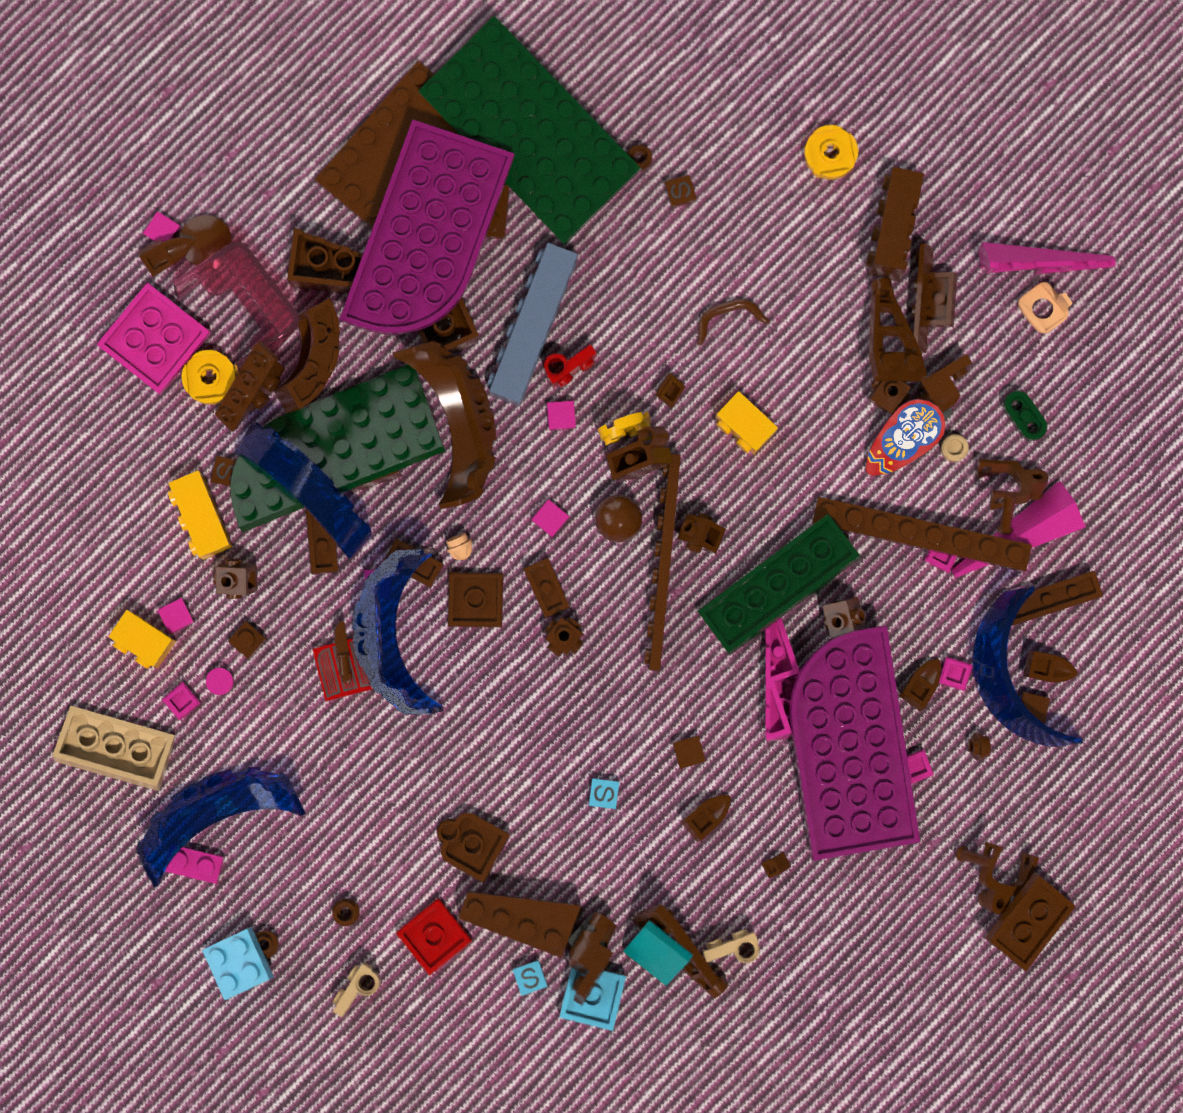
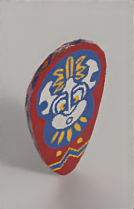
M920 398L908 400L900 405L888 418L870 447L866 461L867 473L877 476L896 471L921 457L938 444L944 435L946 426L944 414L938 405L930 400Z

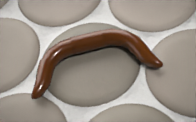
M735 299L709 308L702 314L698 323L697 344L700 346L704 343L707 337L708 324L713 317L737 309L748 310L762 323L768 324L770 321L759 307L749 300Z

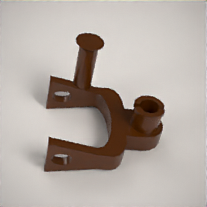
M979 459L976 472L977 479L999 473H1008L1018 485V492L992 490L989 502L990 510L1003 507L1001 522L997 526V530L1002 534H1010L1013 531L1011 523L1015 504L1027 503L1030 499L1040 500L1043 497V490L1047 487L1048 474L1040 469L1024 470L1022 465L1014 460Z
M985 841L983 855L970 851L966 846H961L956 852L958 861H968L981 866L979 882L988 888V890L984 889L979 893L978 903L995 914H1003L1009 906L1011 896L1018 895L1031 878L1040 859L1039 857L1022 852L1017 881L1011 884L999 883L992 876V871L1003 849L1002 846Z

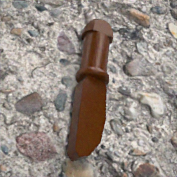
M340 621L334 630V642L338 654L336 657L339 662V677L342 682L348 683L352 679L349 662L350 654H347L348 643L345 622Z

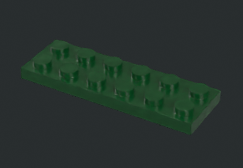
M827 514L697 612L728 654L732 655L862 557L830 515Z

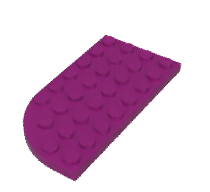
M412 119L340 316V322L374 333L399 335L422 330L445 317L461 300L470 283L515 154Z
M887 626L860 629L841 634L819 647L805 662L794 683L790 700V723L810 853L813 861L920 842Z

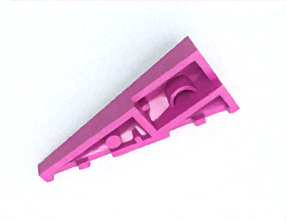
M982 242L978 248L980 268L986 269V274L1034 269L1036 275L1114 268L1116 266L1114 256L987 242Z
M1060 481L1047 490L1040 500H1035L1012 519V533L1002 534L996 532L993 536L1031 544L1032 548L1079 531L1086 526L1075 500ZM964 559L951 572L953 577L957 578L990 564Z
M780 618L765 629L767 742L793 738L790 723V700L794 683L800 672L782 618Z

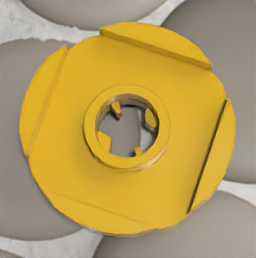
M826 125L815 130L809 137L804 149L805 162L812 171V174L817 178L827 180L844 177L853 169L858 157V145L854 136L837 125ZM828 146H833V150H838V154L834 156V159H830L829 156L826 157L824 154Z
M204 350L194 354L187 365L185 364L182 370V384L195 401L206 405H213L222 402L237 373L234 365L226 356L214 350ZM209 370L213 371L212 374L217 376L212 384H207V381L203 383L202 376H206Z
M646 411L643 415L642 412H638L614 420L613 427L607 429L606 424L598 428V433L601 441H604L605 445L609 446L621 441L620 438L628 434L630 438L638 437L639 431L643 427L651 426L652 420L649 412Z

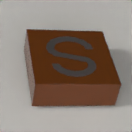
M690 174L664 181L671 209L697 202Z
M216 456L210 482L230 487L233 469L237 460Z

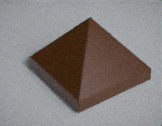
M668 373L658 385L655 396L672 409L686 386L673 374Z

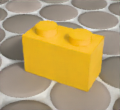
M739 391L715 417L718 421L716 425L726 435L731 433L738 439L736 444L745 453L750 451L754 455L778 429L773 422Z
M129 610L125 611L108 636L115 641L112 645L124 654L129 650L137 656L135 661L147 669L150 666L159 668L176 643L174 639Z

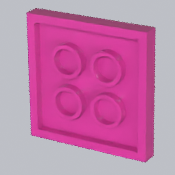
M147 282L96 345L161 396L184 368L185 364L188 363L211 335V332Z

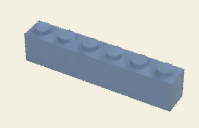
M547 243L545 250L540 249L535 264L539 265L536 274H530L526 284L529 292L526 299H520L516 310L519 317L516 324L513 322L510 324L506 335L510 340L506 348H501L496 362L500 363L497 373L492 372L489 377L487 387L490 388V396L521 407L577 264V253Z

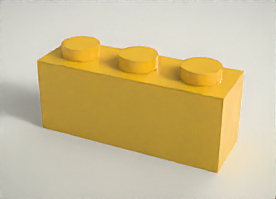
M198 470L169 482L171 490L167 493L172 505H178L181 513L178 516V520L183 531L188 530L192 540H189L188 544L193 555H198L199 558L205 560L233 548L204 475Z

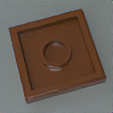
M449 572L448 627L502 628L504 574Z

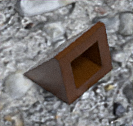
M784 852L761 863L768 878L779 875L791 868Z

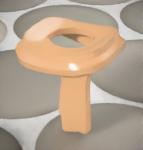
M1041 282L1019 299L1018 305L1030 324L1037 331L1044 334L1049 333L1066 320L1069 314L1068 308L1072 305V301L1067 296V293L1058 294L1049 283ZM1046 299L1052 304L1053 312L1050 317L1041 319L1034 315L1032 306L1036 300Z

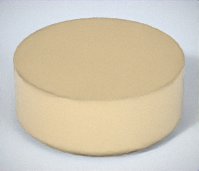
M958 434L947 436L940 447L942 456L950 462L962 460L969 450L966 439Z

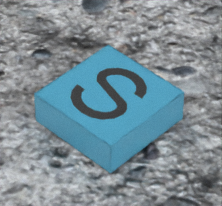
M592 778L589 806L616 809L619 782Z
M539 960L512 969L521 996L548 987Z

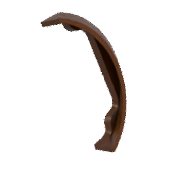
M434 341L393 352L395 359L414 368L430 384L439 398L448 420L453 449L452 469L447 489L438 504L439 508L445 509L460 506L480 498L485 491L482 488L487 480L489 471L493 470L496 457L492 456L493 441L496 440V427L493 412L489 406L488 396L479 378L474 379L466 368L467 363L462 357L454 356L448 350L442 348L440 343Z

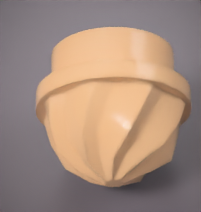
M466 533L458 534L446 540L448 546L446 549L447 553H450L454 559L466 560L470 556L472 540L471 538L468 539Z

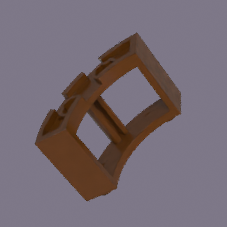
M330 298L294 317L300 335L299 359L290 377L274 390L287 414L301 409L317 397L324 389L336 367L340 351V327ZM327 328H330V333L327 332Z

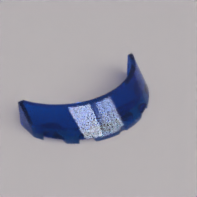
M254 422L249 427L234 453L251 461L282 485L321 524L344 555L351 559L372 538L371 528L356 514L355 506L347 496L341 494L335 487L334 482L289 440L286 439L284 441L275 430L268 426L263 429L258 422Z
M435 548L397 550L390 554L373 573L369 574L363 584L365 586L359 601H356L352 621V629L354 631L353 645L360 667H363L370 680L369 685L372 689L396 707L397 711L405 715L434 714L444 711L443 705L425 694L408 673L400 655L396 636V615L404 587L414 571L426 559L435 554Z
M1030 583L1004 591L992 604L980 622L974 642L972 656L975 681L979 684L978 691L982 700L992 715L1005 728L1027 741L1050 747L1083 743L1082 737L1078 733L1069 736L1042 723L1026 708L1019 698L1008 669V638L1018 611L1035 591V588Z
M248 767L247 771L233 773L231 769L206 776L201 781L193 782L171 797L172 802L162 812L157 810L149 820L151 825L145 833L143 840L138 841L136 851L145 873L155 888L160 885L165 870L179 850L194 836L216 822L239 813L261 809L284 810L299 816L305 815L306 812L289 776L281 772L280 774L262 771L260 767Z

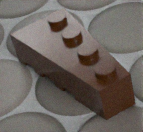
M892 167L890 174L884 175L881 189L886 190L884 200L879 199L876 215L880 216L879 225L873 226L871 241H875L873 251H868L865 266L870 267L869 276L889 278L899 282L904 275L908 263L906 259L912 242L909 239V235H912L915 226L916 214H914V211L919 204L924 173Z
M294 228L287 281L291 288L349 294L363 254Z
M469 891L458 919L562 958L581 904Z

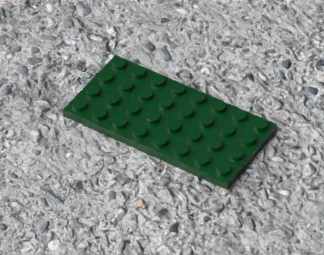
M494 15L418 91L459 135L515 154L506 184L564 245L642 170Z

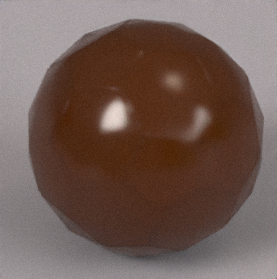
M625 495L607 497L599 504L595 512V525L598 532L606 540L615 543L631 540L638 534L642 526L643 514L639 505L632 498Z

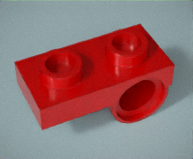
M590 344L568 361L561 354H551L544 362V371L553 389L558 385L562 388L574 379L572 375L580 369L582 372L590 369L596 363L594 359L597 358V352ZM554 362H559L564 366V369L559 374H553L549 371V366Z

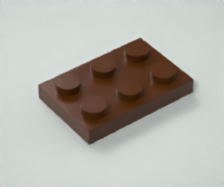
M1034 873L985 936V939L1027 972L1076 906L1040 875Z

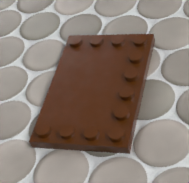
M419 61L412 66L314 179L318 185L371 229H373L412 119L458 134L418 92L435 75Z

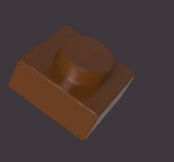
M245 621L228 642L250 660L267 639Z

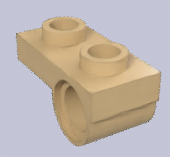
M743 929L731 934L733 937L731 940L722 942V939L719 938L706 943L707 948L702 950L706 962L734 953L740 962L751 963L755 961L759 955L758 940L755 932L748 933L747 929ZM744 942H749L753 945V953L749 957L739 955V946Z
M366 962L361 967L355 965L347 978L351 981L346 991L340 989L332 1002L336 1005L333 1012L340 1017L346 1014L358 993L369 996L374 994L381 986L380 974ZM363 975H371L374 978L375 986L373 989L368 990L362 987L361 978Z

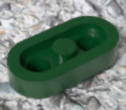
M1021 391L1010 393L1003 402L1005 414L1025 440H1039L1047 431L1045 418L1026 393ZM1018 402L1021 409L1018 411L1014 410L1012 403ZM1028 424H1034L1036 432H1030L1027 428Z

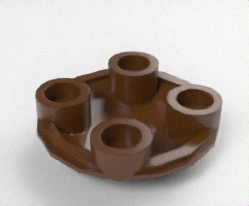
M200 215L192 218L184 225L179 237L191 238L193 240L190 249L184 257L190 263L199 267L221 265L231 249L232 236L230 229L221 219L213 215Z

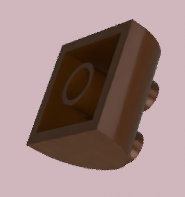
M462 298L445 317L433 325L418 331L423 344L431 341L440 343L442 348L452 354L471 346L480 338Z

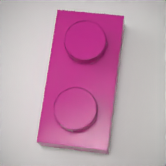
M170 844L163 871L218 884L225 857Z

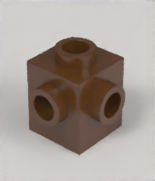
M874 380L870 386L873 391L867 400L886 413L894 414L898 406H902L910 398L908 391L911 387L906 384V381ZM889 387L893 390L891 395L888 394Z
M699 513L698 516L686 514L677 539L686 543L685 548L692 552L700 554L701 550L716 554L726 528L713 522L714 518L703 513Z
M227 559L226 563L217 566L213 575L216 594H226L228 599L243 598V595L247 596L256 592L257 564H244L242 559Z
M858 596L823 605L825 614L824 624L829 631L830 637L866 628V617L863 609L860 607Z
M561 617L558 622L553 619L544 631L548 635L545 641L549 643L546 648L558 657L562 654L568 657L570 653L575 655L584 643L581 640L583 633L579 631L582 626L570 617L567 620ZM562 631L569 633L567 641L559 639V634Z

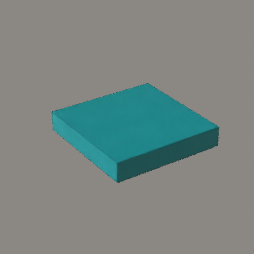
M651 921L647 922L623 951L665 986L682 970L693 956Z

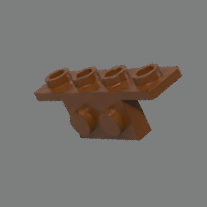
M920 243V250L916 253L918 277L914 280L916 304H913L912 307L914 330H912V333L922 353L927 352L928 327H954L958 276L955 272L932 273L934 249L926 243Z
M262 341L254 345L215 412L216 417L231 432L237 430L246 413L254 409L260 410L264 408L270 401V393L281 382L279 378L285 369L277 362L278 357Z

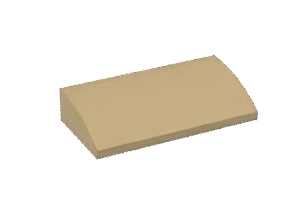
M70 706L52 757L58 763L160 791L171 756L175 735Z

